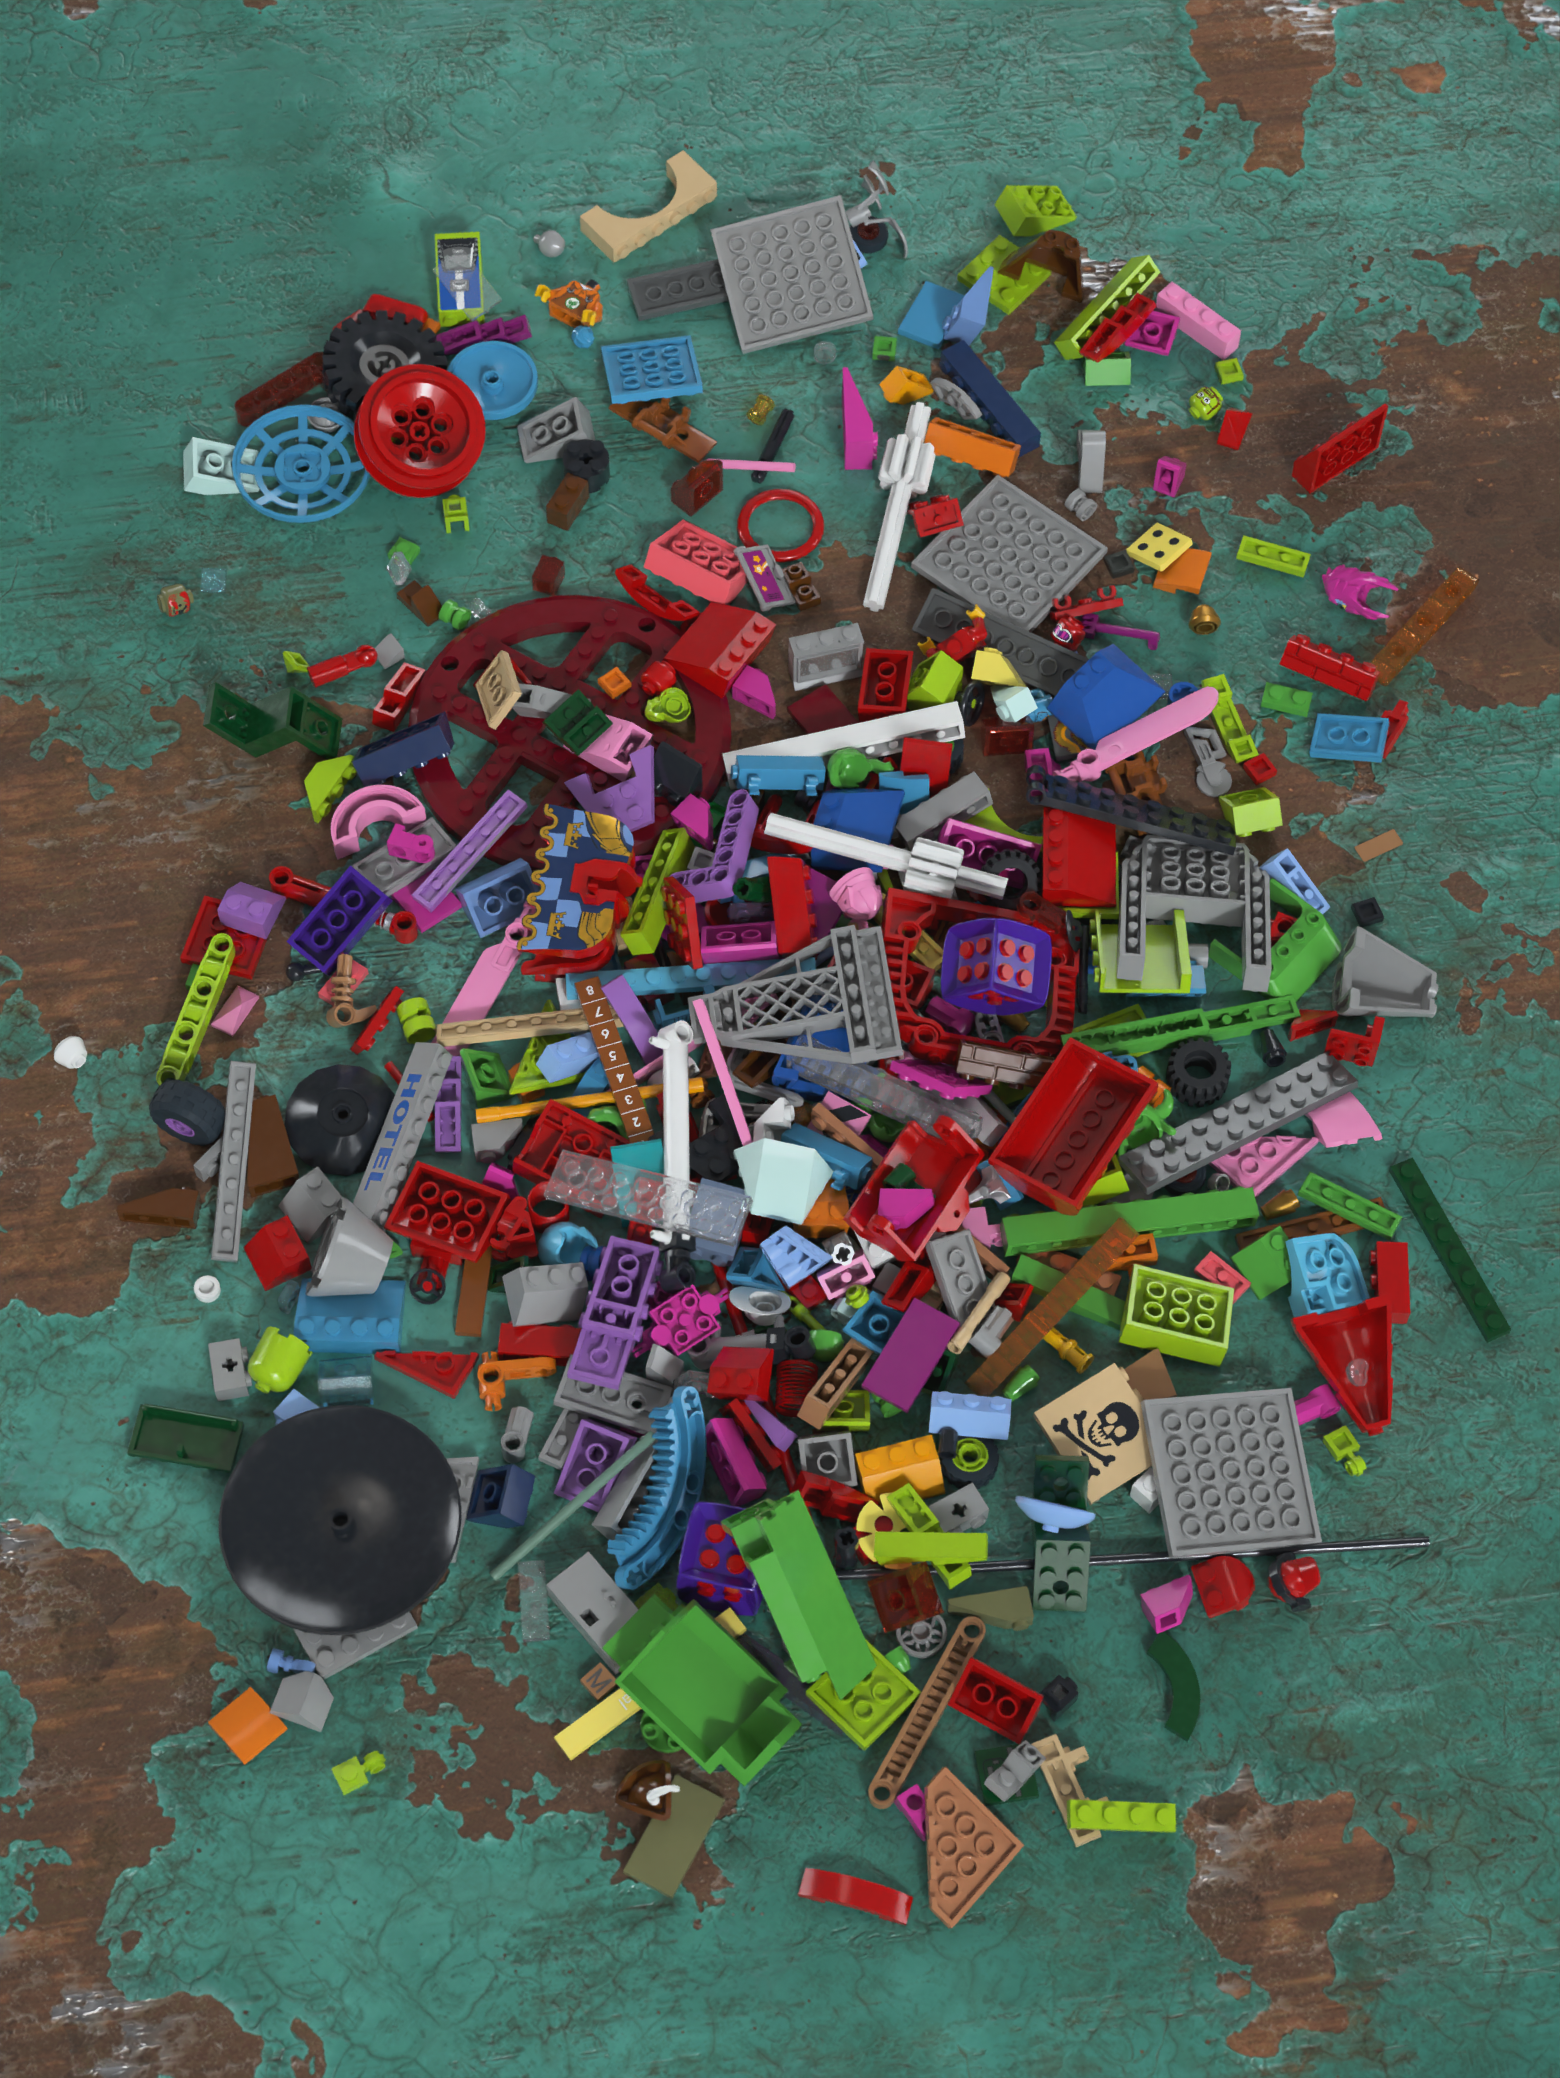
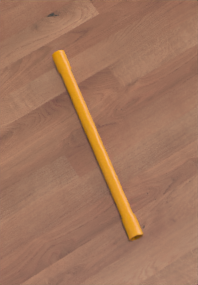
M702 1077L689 1078V1094L704 1092ZM663 1084L638 1087L642 1099L657 1097L656 1095L663 1092ZM611 1091L552 1099L569 1109L615 1103ZM549 1100L476 1109L477 1123L542 1114Z

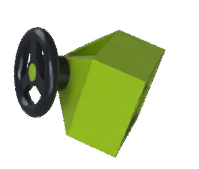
M940 650L916 667L910 678L907 708L915 711L957 701L964 726L970 727L977 722L981 715L985 700L984 686L981 681L973 680L962 691L963 666ZM976 687L978 694L973 696L972 690Z

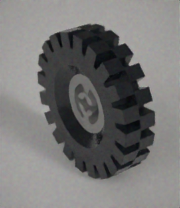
M376 310L375 320H372L369 312L357 314V323L351 317L342 322L341 329L336 327L330 333V341L326 340L324 346L322 382L324 390L328 389V398L333 404L338 402V410L346 416L354 411L353 420H355L367 391L380 378V374L382 376L392 369L411 364L432 365L447 371V356H444L445 349L441 341L436 342V334L430 328L422 332L423 323L415 318L409 324H406V314L395 312L393 320H388V312L383 310ZM416 409L418 415H420L421 412L426 416V412L424 410ZM395 416L397 422L403 423L402 416Z

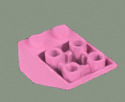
M606 715L613 724L588 746L579 757L624 782L628 780L634 771L629 754L649 746L653 734L632 722Z

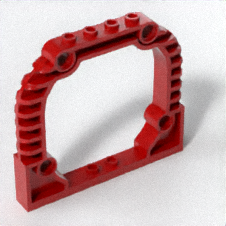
M888 888L883 901L881 929L900 1039L909 1044V1051L914 1057L933 1063L941 1062L954 1065L960 1039L1047 1057H1053L1062 1050L1063 1046L1060 1035L1072 1033L1074 1025L1076 976L1079 972L1080 949L1074 952L1070 945L1066 931V920ZM933 918L955 923H963L981 918H1004L1036 927L1050 935L1052 962L1047 996L1046 1027L1036 1038L1016 1036L1011 1038L1008 1043L945 1032L942 1026L935 1020L919 1017L915 1014L907 1001L905 989L908 954L915 951L922 930L931 925ZM1075 937V940L1080 941V938Z

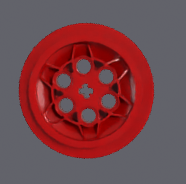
M425 364L401 366L390 370L378 378L367 391L354 422L355 448L366 471L386 489L412 498L438 496L458 486L477 462L484 446L486 433L484 414L472 390L449 371ZM416 409L424 410L426 416L418 415ZM395 416H402L405 419V423L397 422ZM434 424L442 425L444 431H437ZM417 431L421 433L419 437L414 435ZM396 437L400 439L402 444L395 445L391 438ZM430 446L439 447L441 453H434ZM409 453H416L420 460L411 459Z

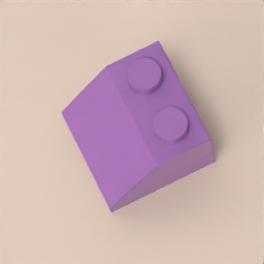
M239 882L226 891L217 909L221 925L267 939L286 897Z

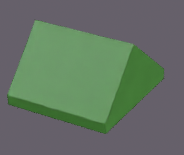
M465 1048L460 1050L462 1068L478 1109L515 1096V1094H509L511 1084L499 1053Z

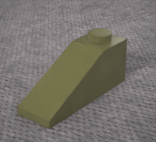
M1028 1586L951 1598L947 1602V1612L964 1618L969 1616L978 1617L985 1624L1003 1629L1025 1630L1029 1625H1032L1034 1619Z

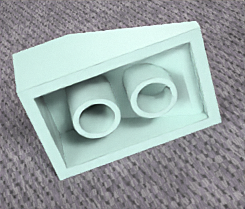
M192 437L184 450V491L203 495L240 493L237 489L232 469L233 452L236 446ZM245 448L241 464L255 466L259 451ZM240 473L244 489L247 493L260 490L256 483L255 475Z

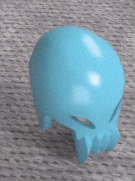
M557 1222L550 1225L542 1233L538 1242V1256L544 1265L580 1263V1256L584 1247L588 1244L597 1248L598 1243L595 1236L585 1227H579L572 1222Z

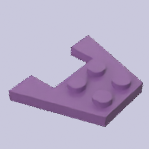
M652 745L629 754L636 777L596 794L594 793L589 775L586 773L564 783L587 812L614 817L624 823L631 832L655 822L654 747Z

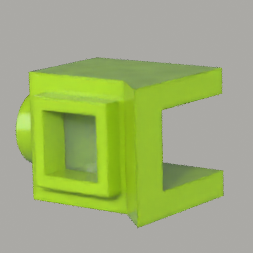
M451 495L447 499H442L446 533H451L450 522L464 521L465 531H470L466 498Z

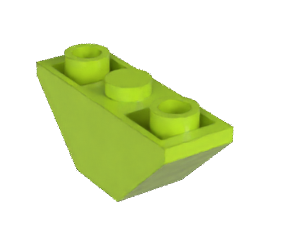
M346 755L317 762L305 778L304 784L314 822L319 823L323 816L326 817L329 814L334 800L341 797L346 783L355 777L357 771L352 763L354 756Z

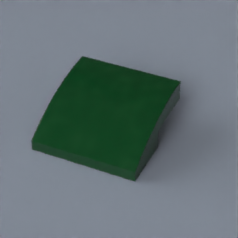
M579 689L542 722L577 756L613 724L598 706L594 707Z

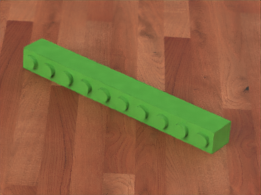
M1239 1186L1226 1191L1209 1190L1202 1194L1190 1192L1177 1197L1160 1196L1152 1200L1135 1199L1127 1203L1110 1202L1103 1206L1085 1205L1074 1216L1064 1215L1058 1211H1035L1029 1215L1010 1214L1002 1218L1000 1231L1004 1254L1007 1257L1102 1245L1104 1240L1153 1233L1154 1238L1251 1227L1256 1225L1259 1211L1253 1187L1244 1188Z

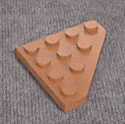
M942 1767L924 1787L929 1909L951 1929L1024 1845L946 1767Z

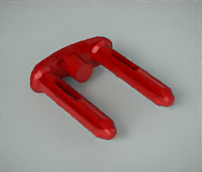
M779 794L769 797L756 822L750 846L757 850L776 854L793 855L810 852L813 847L764 834L768 816L770 813L777 814L782 805V799ZM821 799L814 803L805 821L806 823L814 824Z

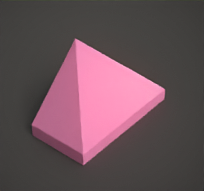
M237 985L211 1023V1026L233 1037L258 1001L259 996Z

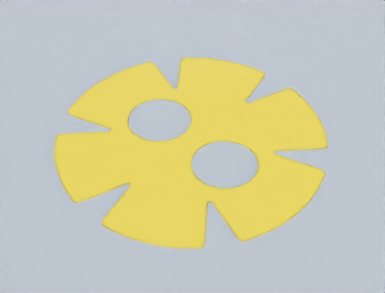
M892 1493L880 1495L883 1510L870 1500L861 1510L857 1520V1531L872 1533L859 1539V1545L873 1562L877 1561L874 1557L875 1532H878L874 1526L875 1520L880 1516L889 1517L893 1522L891 1532H900L903 1528H907L887 1500V1496ZM912 1563L884 1565V1567L906 1569L912 1567Z

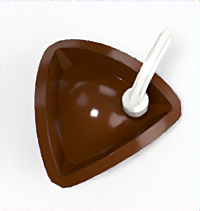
M655 1760L641 1764L633 1769L620 1783L615 1795V1802L626 1809L657 1820L666 1821L671 1816V1791H680L679 1786L671 1785L670 1763L665 1760Z

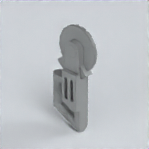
M1185 728L1184 734L1198 764L1196 769L1198 773L1196 778L1198 789L1207 796L1212 797L1226 794L1231 788L1232 779L1228 771L1224 769L1226 764L1216 761L1226 756L1216 729ZM1194 737L1209 738L1214 751H1211L1207 740L1194 739Z

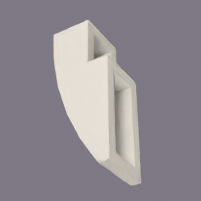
M967 1096L966 1099L954 1097V1100L949 1101L955 1112L982 1143L993 1147L1008 1129L997 1117L998 1114L980 1096L979 1098Z

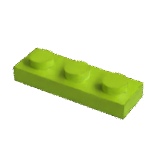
M1243 535L1236 559L1304 578L1311 554Z

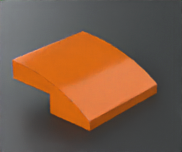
M1188 548L1162 572H1157L1153 588L1174 594L1177 589L1199 595L1212 552Z
M252 1687L248 1688L208 1722L210 1727L244 1765L287 1730V1727L278 1716L270 1714L271 1708Z

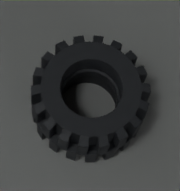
M1009 848L1003 849V852L997 851L994 853V856L986 859V864L982 865L981 871L999 875L1006 868H1018L1025 876V884L1020 891L1014 894L1004 893L1002 900L986 895L983 896L991 906L1022 912L1023 908H1030L1032 906L1031 903L1039 898L1038 894L1042 890L1040 870L1034 859L1025 852L1022 853L1018 849L1009 850Z
M1193 1038L1187 1039V1044L1184 1042L1179 1043L1178 1048H1174L1169 1057L1165 1077L1167 1080L1166 1084L1171 1087L1172 1096H1178V1101L1182 1104L1186 1101L1188 1106L1191 1107L1194 1104H1198V1107H1204L1205 1103H1208L1210 1106L1214 1104L1215 1099L1219 1101L1223 1093L1226 1092L1231 1074V1061H1228L1229 1055L1227 1052L1222 1053L1223 1047L1219 1044L1214 1046V1041L1212 1040L1204 1042V1038H1198L1197 1041H1194ZM1191 1066H1200L1208 1070L1211 1076L1206 1079H1196L1190 1076L1185 1069Z

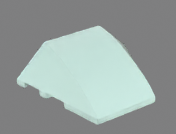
M768 1138L760 1139L735 1149L733 1152L734 1159H737L739 1165V1176L742 1177L744 1182V1193L750 1213L800 1225L806 1219L834 1172L815 1149Z

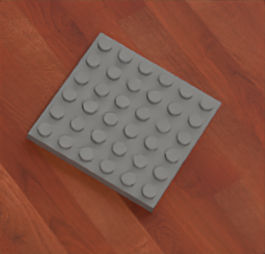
M841 195L711 229L743 354L874 320Z
M997 475L961 511L964 525L942 531L911 562V568L956 599L974 607L977 604L981 610L1032 632L1054 609L1052 599L1058 598V603H1060L1064 596L1068 595L1107 554L1108 548Z
M1292 1388L1148 1399L1141 1402L1169 1559L1322 1543Z

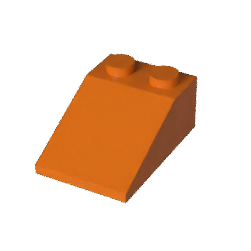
M830 1179L827 1182L823 1192L818 1196L802 1225L793 1223L794 1231L804 1238H830L844 1230L847 1234L850 1226L843 1218L849 1211L848 1198L845 1187L841 1191L831 1187L835 1180Z

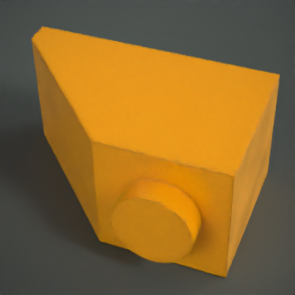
M896 366L879 384L887 401L901 405L934 392L933 387L924 374L900 366Z

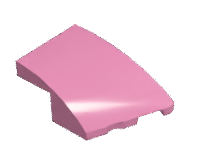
M1351 1092L1305 1114L1312 1121L1315 1137L1326 1148L1343 1144H1356L1360 1138L1373 1137L1375 1141L1382 1139L1377 1125L1364 1106Z

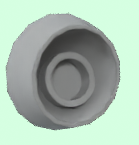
M328 397L317 399L311 404L329 408L343 414L338 410V402L333 404ZM307 416L311 425L318 431L333 433L342 427L326 418Z

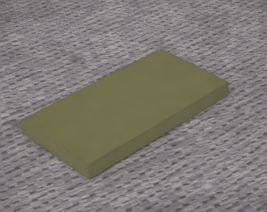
M677 1774L671 1785L679 1786L680 1791H671L670 1818L666 1821L651 1819L623 1870V1874L671 1899L676 1894L725 1803V1799Z

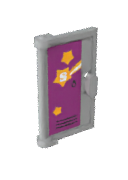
M768 544L748 548L741 546L733 550L758 599L761 611H768L774 607L795 603L784 579L783 571L777 564Z

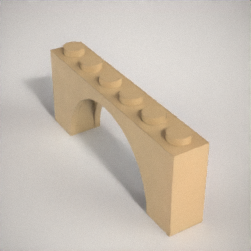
M684 150L666 161L667 177L672 181L676 192L672 201L663 210L648 217L633 219L612 215L597 205L580 216L581 231L613 263L621 258H625L638 247L644 246L647 241L661 235L664 230L678 224L683 218L695 213L700 207L712 202L717 197V182Z

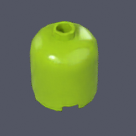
M271 1326L267 1327L248 1363V1374L256 1382L255 1387L266 1394L270 1391L285 1392L289 1390L313 1353L308 1351L310 1347L292 1334H289L286 1338L277 1334L280 1330L279 1328Z

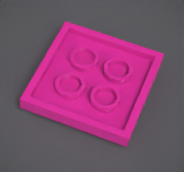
M924 1059L892 1060L889 1069L898 1073V1078L905 1081L914 1080L919 1083V1087L926 1090H937L940 1092L939 1095L950 1100H954V1097L966 1099L967 1096L979 1098L980 1095L990 1094L993 1087L992 1084L985 1083L974 1077V1080L960 1078L959 1073H956L953 1067L941 1062L933 1063Z

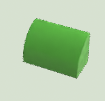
M1129 351L1112 352L1098 363L1083 357L1085 386L1131 384V356Z

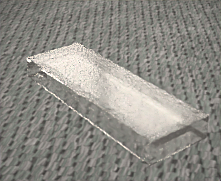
M545 1560L518 1562L523 1642L550 1640Z

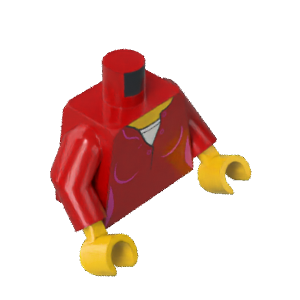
M975 604V609L972 612L969 609L966 611L973 625L960 629L937 646L934 645L930 637H926L928 640L923 644L918 642V646L928 658L942 650L957 663H960L976 653V650H980L987 645L984 641L987 637V630L983 620L985 613Z

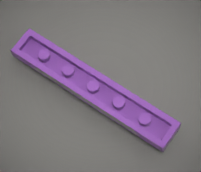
M508 789L412 894L413 899L432 913L528 807L527 803Z

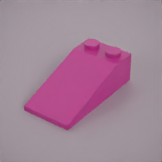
M843 367L842 416L845 470L872 469L873 460H877L878 432H873V422L848 368Z

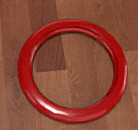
M772 489L761 492L747 501L737 519L738 535L746 548L760 546L753 540L749 532L748 525L751 514L761 504L773 500H788L803 506L809 512L813 521L811 536L802 546L789 551L771 550L776 562L785 563L803 558L812 552L821 541L824 533L823 515L818 506L808 496L790 489Z

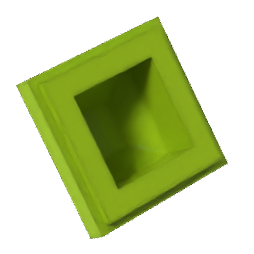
M290 651L282 653L288 673L307 672V667L310 666L300 653Z

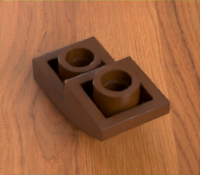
M802 562L782 568L784 579L800 611L821 604V596L811 583V576Z

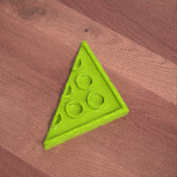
M551 999L546 1001L541 1013L557 1011ZM570 1033L530 1038L510 1087V1095L581 1081L587 1071L549 1083L536 1066L547 1045L572 1038Z

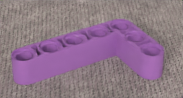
M745 789L735 791L728 800L712 867L680 871L670 875V877L673 876L695 897V903L734 896L733 885L736 884L738 878H743L759 813L758 806Z

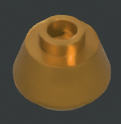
M1205 604L1199 605L1192 611L1189 628L1196 634H1211L1218 629L1221 620L1214 608Z

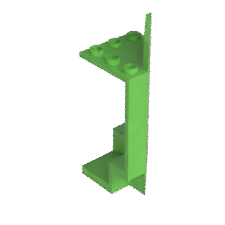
M797 1490L776 1501L767 1498L720 1521L723 1530L734 1538L746 1567L753 1572L791 1659L783 1663L785 1668L802 1683L805 1681L806 1683L814 1682L822 1677L821 1673L826 1671L839 1700L844 1698L877 1665L800 1491Z
M654 1594L602 1648L620 1666L618 1671L621 1675L615 1680V1683L709 1774L721 1764L745 1786L802 1726V1723L779 1702L789 1690L694 1599L687 1606L681 1603L673 1612Z

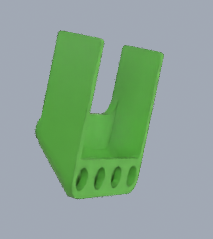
M1271 878L1270 899L1298 918V920L1271 948L1272 969L1268 992H1257L1267 1000L1293 995L1295 1002H1297L1341 953V943L1321 912ZM1214 939L1211 942L1208 956L1242 981V959Z

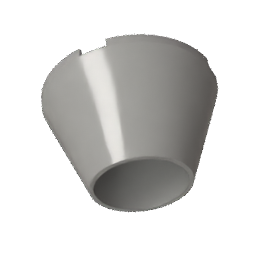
M341 1197L336 1204V1207H338L336 1215H331L310 1271L313 1273V1277L306 1287V1295L310 1297L374 1294L389 1261L393 1239L350 1200Z

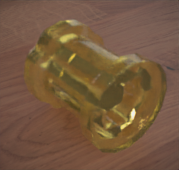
M758 395L756 404L747 412L748 419L756 425L764 424L767 414L775 408L774 401L766 395Z

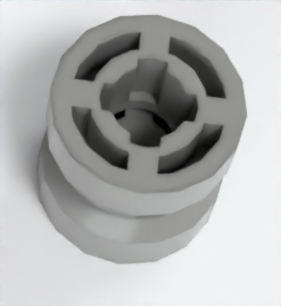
M1076 489L1066 499L1065 507L1070 511H1074L1081 521H1085L1095 512L1097 503L1093 499H1088L1085 492L1081 489Z

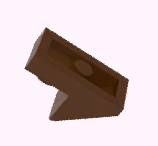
M414 580L397 592V599L427 627L439 619L442 605L428 584L422 588Z

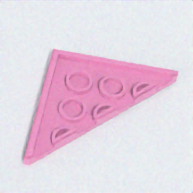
M1276 1135V1137L1262 1136L1214 1160L1209 1165L1218 1173L1226 1174L1233 1187H1253L1255 1198H1257L1316 1146L1319 1139L1317 1137L1296 1138V1136Z

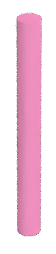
M706 460L707 468L780 472H795L796 469L795 463Z

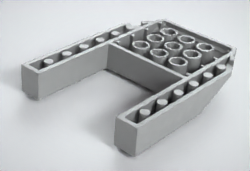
M1147 835L1142 840V844L1133 850L1129 859L1126 858L1122 862L1118 918L1117 979L1142 981L1145 962L1146 918L1173 921L1174 910H1184L1185 922L1242 927V990L1268 992L1272 969L1270 879L1266 870L1262 871L1259 869L1258 860L1250 854V850L1245 843H1236L1234 854L1229 855L1156 835Z

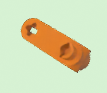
M491 1351V1359L488 1357V1352H484L481 1354L482 1364L478 1366L477 1373L479 1397L485 1400V1410L493 1411L492 1404H494L495 1411L502 1409L501 1399L506 1396L505 1380L551 1376L557 1372L556 1360L550 1357L498 1361L497 1352ZM492 1375L498 1377L494 1382H487L485 1380L488 1376Z

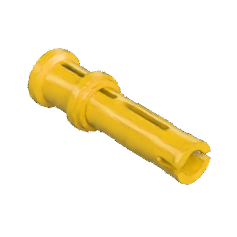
M1031 1310L1025 1316L1023 1323L1059 1352L1058 1355L1062 1360L1066 1359L1077 1368V1373L1082 1374L1091 1365L1094 1355L1087 1354L1077 1345L1078 1342L1076 1340H1069L1034 1310Z

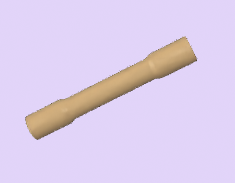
M996 1273L987 1286L984 1295L963 1325L958 1328L947 1347L952 1353L960 1354L981 1320L1009 1284L1010 1278L1006 1273Z

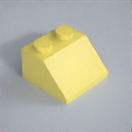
M984 647V651L976 650L971 679L979 680L982 684L992 686L1027 687L1010 661L1002 656V652L988 647Z

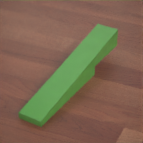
M1021 1254L1012 1275L1011 1283L1031 1284L1034 1287L1033 1293L1059 1302L1058 1307L1120 1330L1125 1306L1124 1300Z

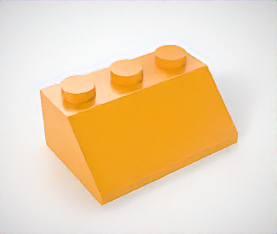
M932 1434L855 1454V1470L862 1493L877 1500L882 1510L883 1506L880 1495L893 1493L907 1483L911 1484L922 1500L945 1494L940 1461Z

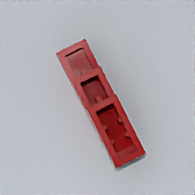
M1136 293L1126 307L1121 305L1111 319L1105 317L1079 351L1080 355L1097 363L1103 360L1141 326L1156 308L1155 301Z

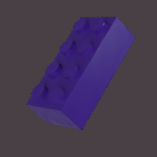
M350 865L286 942L324 974L330 976L337 968L338 955L349 954L393 900Z

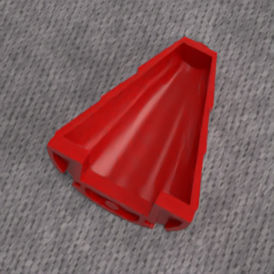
M1389 1294L1366 1299L1356 1306L1320 1315L1315 1312L1292 1318L1290 1321L1296 1336L1315 1361L1318 1370L1336 1392L1335 1397L1360 1431L1368 1433L1369 1437L1383 1433V1428L1391 1424L1393 1378H1391L1393 1347L1391 1343L1392 1303Z

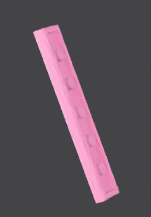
M703 999L692 1001L742 1145L745 1146L753 1143Z

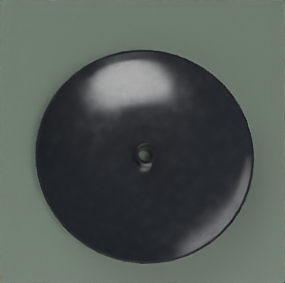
M359 1405L326 1406L297 1414L282 1421L257 1439L245 1452L230 1475L223 1493L218 1521L219 1540L226 1567L233 1581L243 1595L262 1613L283 1625L303 1632L319 1635H347L384 1626L411 1611L431 1593L444 1576L453 1559L461 1530L462 1513L459 1489L453 1471L437 1445L420 1429L401 1417L376 1408ZM339 1519L348 1520L344 1526L335 1525Z

